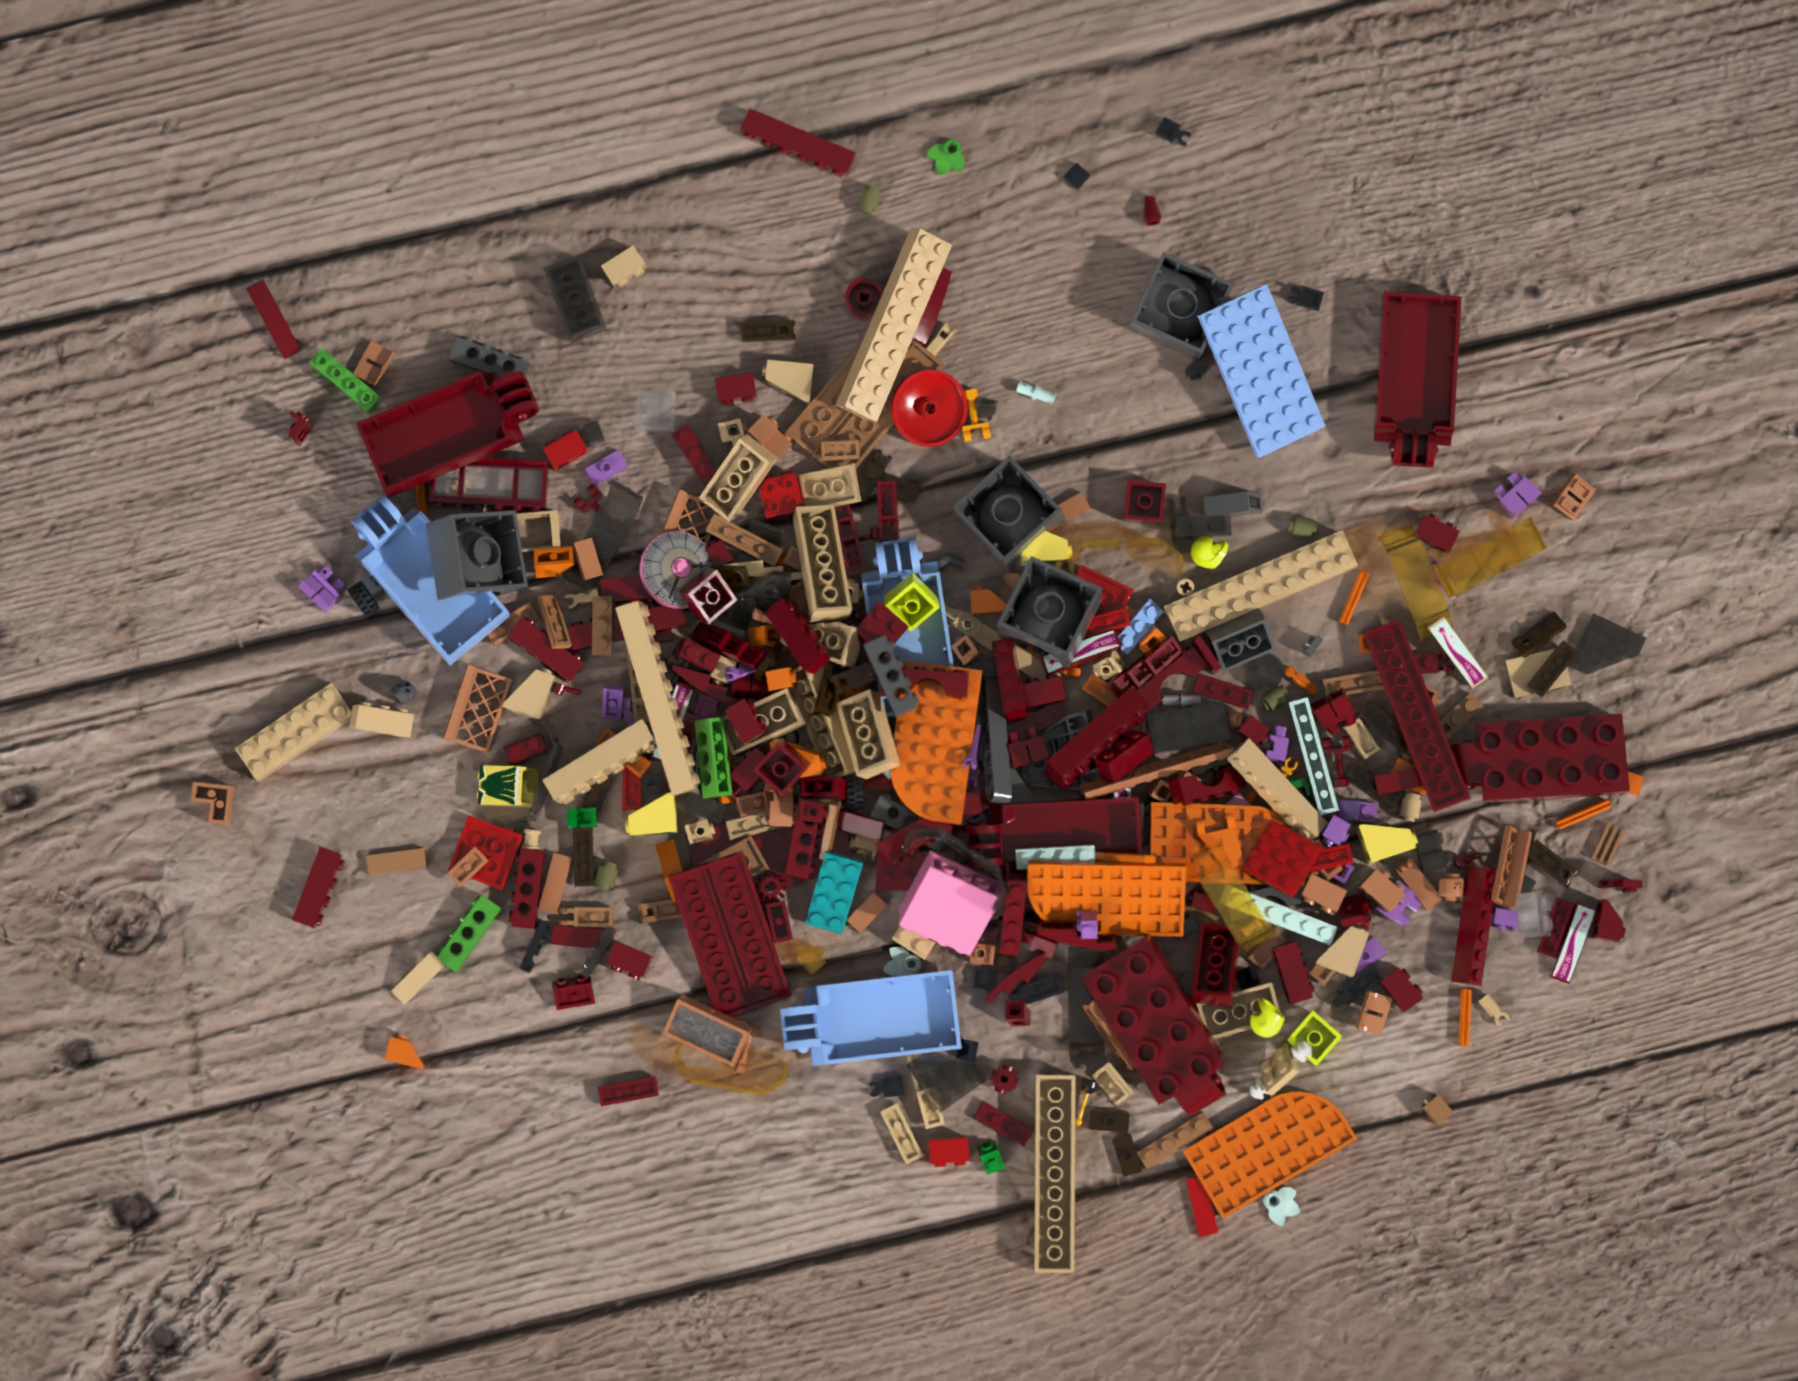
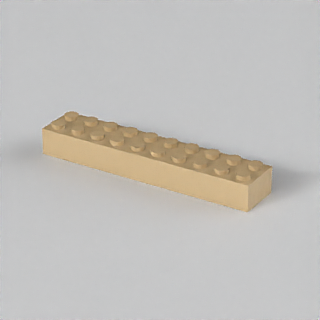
M910 229L835 404L836 406L866 421H878L952 247L951 244L922 229Z
M1341 530L1165 605L1163 610L1179 644L1255 609H1261L1355 569L1358 564L1345 534Z
M635 601L616 607L673 796H678L700 789L699 784H701L699 774L695 773L693 769L695 760L687 749L690 746L689 740L682 732L684 724L682 718L678 717L676 713L678 704L676 699L671 696L670 691L673 688L670 680H667L665 676L667 668L665 662L661 661L659 657L661 648L653 635H656L654 626L648 621V616H650L648 606L644 605L643 602Z
M1035 1075L1034 1272L1074 1273L1075 1075Z

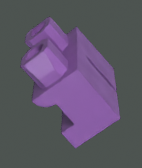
M1516 472L1507 478L1513 486L1510 491L1503 484L1493 491L1499 499L1498 503L1508 512L1512 520L1542 493L1526 476L1522 478Z
M326 565L317 572L314 570L305 581L298 585L325 613L341 598L340 593L346 587L339 578L332 585L326 581L333 574Z
M1275 725L1272 735H1269L1267 738L1268 744L1272 746L1271 751L1267 750L1264 755L1273 764L1283 765L1286 760L1289 738H1285L1287 727Z
M1397 879L1395 882L1405 889L1403 891L1406 894L1390 913L1379 904L1376 905L1374 910L1385 916L1392 923L1396 922L1405 926L1411 918L1403 912L1404 909L1409 907L1416 912L1422 903L1415 897L1416 894Z

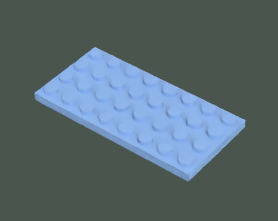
M1263 284L1198 315V319L1256 458L1269 454L1325 427L1267 284Z

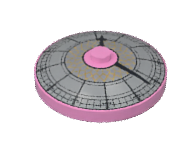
M678 531L668 532L654 539L646 547L640 560V577L648 594L656 602L668 608H689L678 591L705 568L715 566L705 550L708 548L706 544L692 534Z

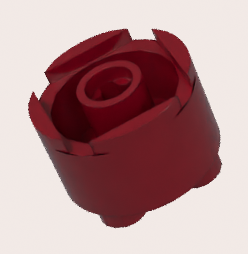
M865 278L854 280L848 286L845 293V305L848 312L859 320L872 319L883 294L882 288L874 280ZM861 296H868V302H861Z

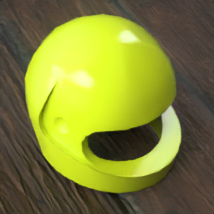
M1212 536L1199 537L1191 546V558L1200 567L1215 569L1226 555L1229 544L1224 540L1212 544Z
M1262 998L1258 1001L1262 1011L1261 1015L1252 1013L1250 1025L1257 1035L1271 1037L1280 1031L1285 1017L1272 1003Z

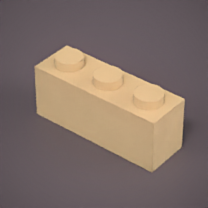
M360 702L359 705H353L349 728L410 738L414 714H408L406 709L397 708L396 711H391L389 706L378 705V708L371 707V703Z

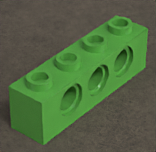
M320 348L309 361L313 368L370 415L383 401L377 393L324 349Z
M724 717L696 720L695 730L702 797L732 795Z
M481 895L480 898L477 896L470 905L473 907L471 911L463 914L459 920L461 925L458 929L454 928L450 932L448 943L446 945L442 944L436 952L438 954L437 958L454 972H458L502 910V908L484 895ZM478 911L484 913V920L481 922H476L474 919V915ZM466 927H471L473 930V935L470 938L463 936V930ZM455 943H459L462 947L461 952L458 954H454L451 950L452 945Z

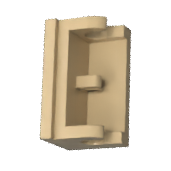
M1107 1062L1092 1075L1116 1106L1134 1093L1110 1062Z

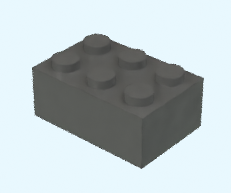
M1259 608L1206 630L1214 656L1222 667L1223 673L1277 650L1266 618Z

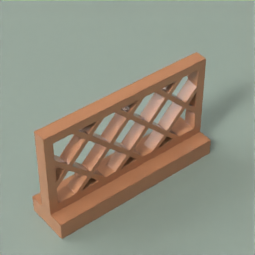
M678 490L660 535L675 532L676 528H678L679 532L693 529L695 536L699 538L695 527L704 523L708 527V522L711 519L706 520L702 509L709 506L698 497L688 494L683 490ZM688 498L696 501L699 509L689 513L686 508ZM700 511L704 522L694 525L690 515ZM687 516L692 527L681 531L678 523L681 518ZM707 532L706 536L701 537L699 539L702 540L705 538L704 543L707 546L711 534Z
M468 664L443 739L488 753L512 679ZM477 673L484 674L489 682L479 687L475 680ZM497 680L507 682L505 689L499 693L496 692L492 684ZM490 684L495 695L485 699L480 689ZM478 690L483 701L472 705L469 699L470 694ZM497 697L500 703L499 707L491 712L486 701ZM484 703L489 713L479 718L474 707ZM472 709L476 720L466 724L463 718L464 712ZM490 715L493 725L485 730L480 720ZM478 721L482 732L472 736L468 726ZM466 728L470 738L464 741L456 739L458 731ZM483 733L487 739L485 748L477 746L474 740L475 737ZM472 739L474 744L468 743L467 741Z

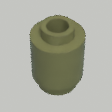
M865 185L864 189H862L858 208L861 209L862 213L872 214V212H877L881 194L879 187Z
M1296 516V518L1291 517L1288 532L1296 536L1311 538L1312 535H1316L1318 524L1314 523L1315 519Z
M1282 684L1280 686L1276 685L1261 696L1263 700L1260 702L1266 711L1270 709L1273 712L1288 701L1287 699L1290 698V694Z
M602 861V864L599 865L594 883L598 885V889L609 891V888H614L618 872L616 864Z

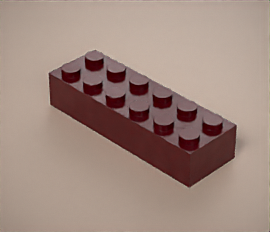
M1131 686L1047 761L1045 775L1061 791L1065 787L1070 788L1080 774L1082 776L1086 774L1090 769L1089 766L1094 762L1096 763L1095 759L1114 746L1119 739L1126 737L1136 724L1139 726L1145 721L1148 702Z

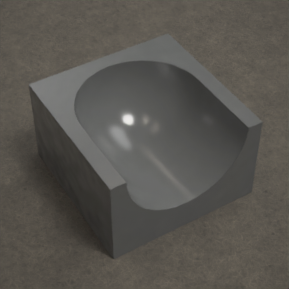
M1163 252L1129 329L1196 360H1200L1208 340L1198 315L1225 303L1234 283Z
M1010 455L952 507L957 520L1008 573L1015 569L1016 561L1038 536L1049 528L1056 525L1061 527L1066 522L1062 509Z
M516 510L453 514L426 523L437 600L485 592H495L496 596H501L528 587Z
M1031 556L997 623L998 637L1002 639L1007 637L1017 638L1036 645L1054 656L1061 663V666L1069 669L1102 602V588Z

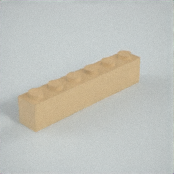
M1249 738L1240 743L1226 758L1294 832L1311 841L1328 824Z

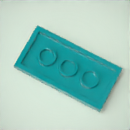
M825 851L806 916V925L839 934L843 933L863 866L862 860Z

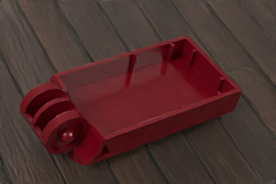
M1384 291L1382 294L1373 441L1390 443L1388 448L1391 451V465L1433 468L1435 455L1439 451L1437 445L1451 446L1455 422L1462 296Z
M480 370L359 421L356 425L383 490L389 498L524 441L525 438L519 423L535 416L539 412V406L524 372L516 371L498 377L497 372L487 373Z
M1622 714L1475 723L1477 742L1464 740L1462 743L1450 745L1466 788L1473 790L1475 787L1481 786L1483 801H1490V803L1617 795L1630 791Z
M1139 796L1105 797L1087 800L1068 799L1013 802L1008 804L995 803L990 804L991 822L982 819L978 823L964 825L967 867H981L983 870H988L993 866L994 879L1007 883L1008 872L1028 874V869H1017V848L1095 844V854L1097 852L1142 854ZM1096 860V862H1120V861Z
M1151 935L1081 976L1158 1105L1175 1096L1177 1103L1180 1104L1182 1109L1189 1116H1192L1226 1095L1221 1078L1216 1073L1217 1070L1225 1066L1221 1056L1222 1051Z

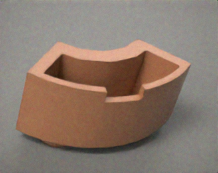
M765 782L763 796L765 799V821L768 825L792 827V821H795L796 810L793 809L794 785L781 796Z

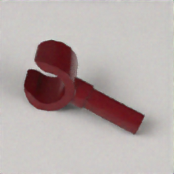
M870 528V534L859 536V541L879 539V528Z
M560 683L556 684L553 688V692L562 696L564 691L578 695L581 694V690L569 688Z
M1478 852L1467 859L1460 855L1453 863L1457 868L1461 869L1471 861L1481 857V854Z

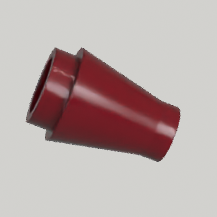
M1155 196L1145 197L1143 221H1145L1147 226L1160 224L1162 216Z

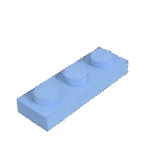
M1147 599L1130 619L1131 626L1122 628L1117 634L1122 646L1119 650L1124 655H1128L1164 612L1154 601Z

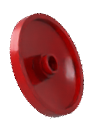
M935 369L919 370L905 377L897 386L891 401V417L897 431L909 442L923 447L939 446L953 439L962 429L967 416V398L959 382L951 375Z

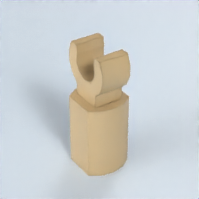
M593 587L577 592L578 595L567 594L564 597L565 599L572 598L574 600L572 605H568V609H573L579 603L583 605L592 602L593 596H599L597 588Z
M1489 993L1478 1001L1490 1016L1493 1015L1497 1026H1502L1499 1022L1500 1016H1503L1506 1020L1510 1019L1506 1013L1500 1011V1006Z

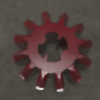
M771 871V877L769 878L767 873L763 872L766 879L763 880L761 877H758V881L762 882V884L754 885L756 888H761V890L757 891V895L764 894L760 898L761 901H764L766 896L768 897V904H771V897H774L775 902H779L777 895L781 898L785 897L784 894L780 893V890H788L787 887H781L782 884L787 882L786 880L778 881L782 874L779 873L775 879L774 871ZM770 882H774L773 885L777 886L776 890H773L772 893L765 889L766 885H769Z

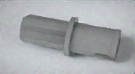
M1180 693V695H1162L1161 703L1164 706H1180V708H1183V706L1200 707L1201 703L1200 694L1188 695Z

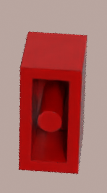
M569 430L562 434L563 438L557 441L553 439L545 444L546 447L543 448V451L555 471L589 453L577 430Z
M968 1137L929 1140L930 1164H934L935 1167H946V1163L954 1162V1166L966 1165V1161H970Z

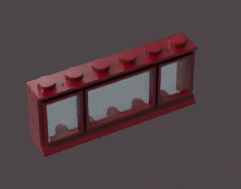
M482 458L430 480L429 502L435 508H445V505H450L454 509H464V506H469L473 510H484V507L492 508L491 510L503 511V508H508L511 511L516 510V512H522L523 509L530 510V512H542V510H547L549 462Z

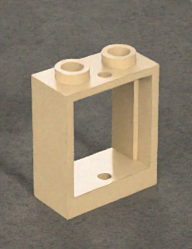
M558 510L516 514L517 521L550 518L552 545L522 548L523 554L534 553V549L562 547Z

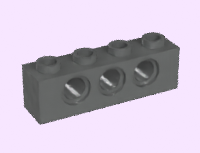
M463 336L462 339L456 338L449 356L451 362L476 371L497 372L498 377L511 372L522 371L527 378L531 367L530 363H527L528 359L521 356L511 357L509 352L501 349L498 352L491 349L492 346L485 343L475 344L473 339ZM470 350H477L478 354L475 358H468L467 354ZM494 356L496 358L495 363L487 365L485 362L487 357ZM506 363H513L514 368L512 371L506 372L504 371V365Z
M884 635L864 644V648L896 718L917 710L916 704L920 702L916 693H911L908 687L912 685L908 675H903L900 668L903 667L899 656L895 658L892 652L895 650L892 640H887ZM882 654L890 656V660L887 663L879 661V657ZM889 672H897V679L894 681L888 680L887 675ZM899 689L905 690V697L897 698L895 696L896 691Z
M886 793L884 796L878 795L868 814L870 817L884 820L885 825L896 831L906 826V817L911 816L914 818V821L921 818L907 808L903 802L901 805L895 803V798ZM890 807L897 809V815L894 818H890L887 814ZM939 835L935 837L936 842L926 847L939 852L947 836Z

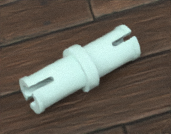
M1022 381L1019 382L1016 390L1017 393L1032 397V400L1036 401L1037 399L1053 405L1057 395L1056 393L1041 389L1039 385L1033 386Z

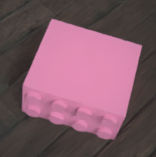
M929 851L899 907V925L907 931L912 930L919 933L923 938H931L942 946L954 948L960 954L971 955L1001 900V883L997 879L933 851Z

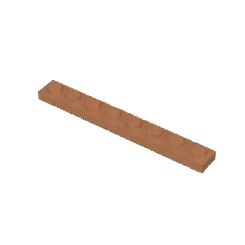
M1226 741L1134 768L1115 783L1098 779L1079 785L1080 792L1086 800L1096 799L1106 793L1112 794L1123 788H1132L1139 783L1152 782L1159 777H1168L1179 771H1188L1195 766H1204L1215 760H1224L1233 751L1231 746Z

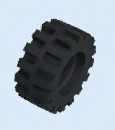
M361 581L347 589L367 618L380 609Z
M856 774L847 775L848 809H864L863 778L856 776Z

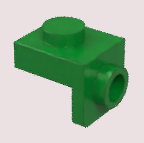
M1296 777L1288 779L1296 789L1303 788L1306 798L1311 797L1310 792H1313L1310 781H1306V778L1297 780Z
M568 808L566 815L568 828L598 827L597 808Z
M995 1140L986 1141L977 1146L987 1175L1005 1168Z

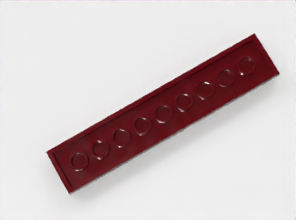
M1400 619L1364 632L1363 636L1433 812L1469 800L1470 795Z

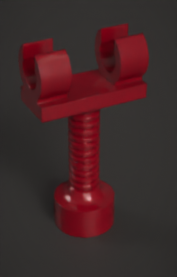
M592 483L587 489L594 497L587 504L579 497L573 502L584 514L591 507L596 510L598 515L608 524L607 530L614 534L621 528L623 523L618 518L613 519L601 508L597 501L604 495Z
M1342 736L1343 748L1332 749L1331 738H1323L1324 753H1334L1337 777L1333 780V788L1349 787L1348 779L1343 776L1341 754L1342 752L1352 751L1350 736Z

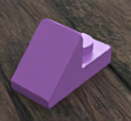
M604 684L602 718L621 720L622 703L625 694L623 685Z
M1338 800V818L1347 821L1376 823L1377 803Z

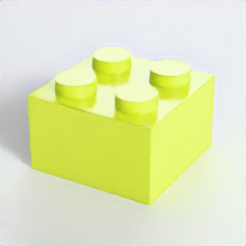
M913 572L883 596L884 605L909 626L908 630L910 632L940 608L939 598Z
M1312 1010L1288 1036L1286 1041L1295 1047H1298V1041L1307 1042L1312 1048V1056L1305 1057L1314 1066H1317L1341 1039L1342 1035Z

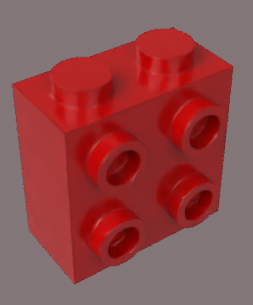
M785 471L781 472V476L777 477L766 475L759 485L767 521L791 516L794 514L796 507H803L796 473Z

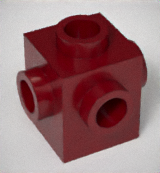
M1003 1064L1002 1068L998 1067L997 1070H992L989 1080L993 1081L994 1091L1005 1094L1006 1091L1010 1092L1011 1088H1016L1019 1078H1016L1017 1073L1013 1072L1014 1068ZM1003 1075L1008 1077L1006 1083H1002L1000 1080Z

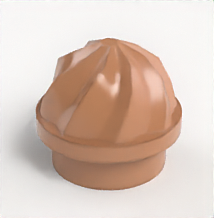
M1232 709L1226 713L1225 720L1231 728L1238 729L1242 726L1245 716L1240 709Z

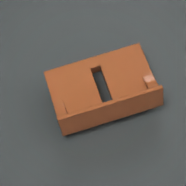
M371 340L353 374L377 387L395 355L394 351ZM367 358L383 366V368L379 369L366 362Z
M1572 473L1550 505L1574 521L1596 489L1580 476ZM1570 491L1573 495L1580 499L1581 502L1578 503L1575 499L1568 495L1567 492Z
M1366 990L1355 1028L1381 1035L1393 998ZM1366 1009L1382 1013L1381 1017L1373 1014L1366 1013L1365 1011Z

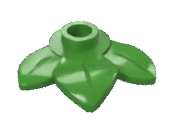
M954 139L947 140L944 144H935L927 153L928 159L936 161L938 175L947 174L952 168L957 172H961L965 162L961 155V144ZM953 146L956 150L951 153L948 148Z

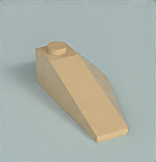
M840 622L808 624L810 629L814 630L818 635L817 639L820 644L824 645L828 650L827 654L831 659L830 661L852 668L855 667L860 651L857 629L855 627ZM781 637L780 643L787 646Z

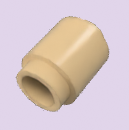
M1405 793V796L1402 797L1399 816L1403 817V821L1414 822L1415 819H1419L1422 801L1420 800V795Z

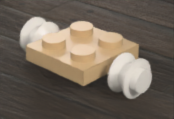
M1298 1041V1047L1285 1043L1269 1059L1262 1063L1260 1070L1263 1079L1256 1078V1084L1251 1083L1249 1085L1250 1094L1256 1099H1263V1093L1271 1096L1274 1095L1299 1072L1296 1061L1305 1062V1056H1312L1311 1046L1305 1041Z

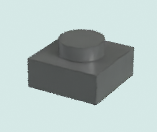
M1318 635L1315 639L1311 637L1304 645L1307 648L1304 653L1311 657L1323 639Z

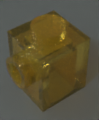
M804 945L797 951L799 955L796 958L811 975L826 964V961L822 958L824 953L818 946L813 947L810 945L808 947Z

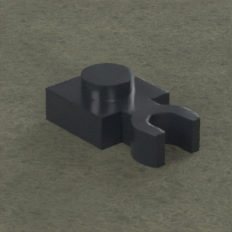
M1166 117L1163 118L1155 133L1156 136L1170 143H1173L1174 139H1176L1179 145L1186 147L1187 143L1182 141V137L1187 136L1190 138L1192 134L1188 131H1179L1181 125Z
M1296 286L1291 287V290L1295 291L1297 296H1289V301L1296 302L1299 300L1301 301L1300 307L1319 311L1324 292L1305 287L1304 292H1302Z
M901 1076L882 1078L883 1084H878L877 1082L869 1083V1086H876L878 1089L876 1093L870 1094L871 1097H876L881 1092H884L885 1098L904 1095Z

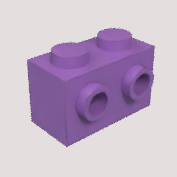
M1333 815L1328 820V824L1323 829L1319 838L1323 839L1321 842L1328 847L1342 845L1349 836L1347 831L1351 825Z

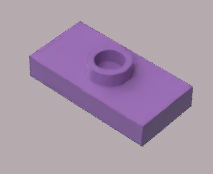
M616 450L585 468L596 486L624 470L628 465L619 450Z
M1375 937L1366 942L1354 974L1355 976L1386 953Z

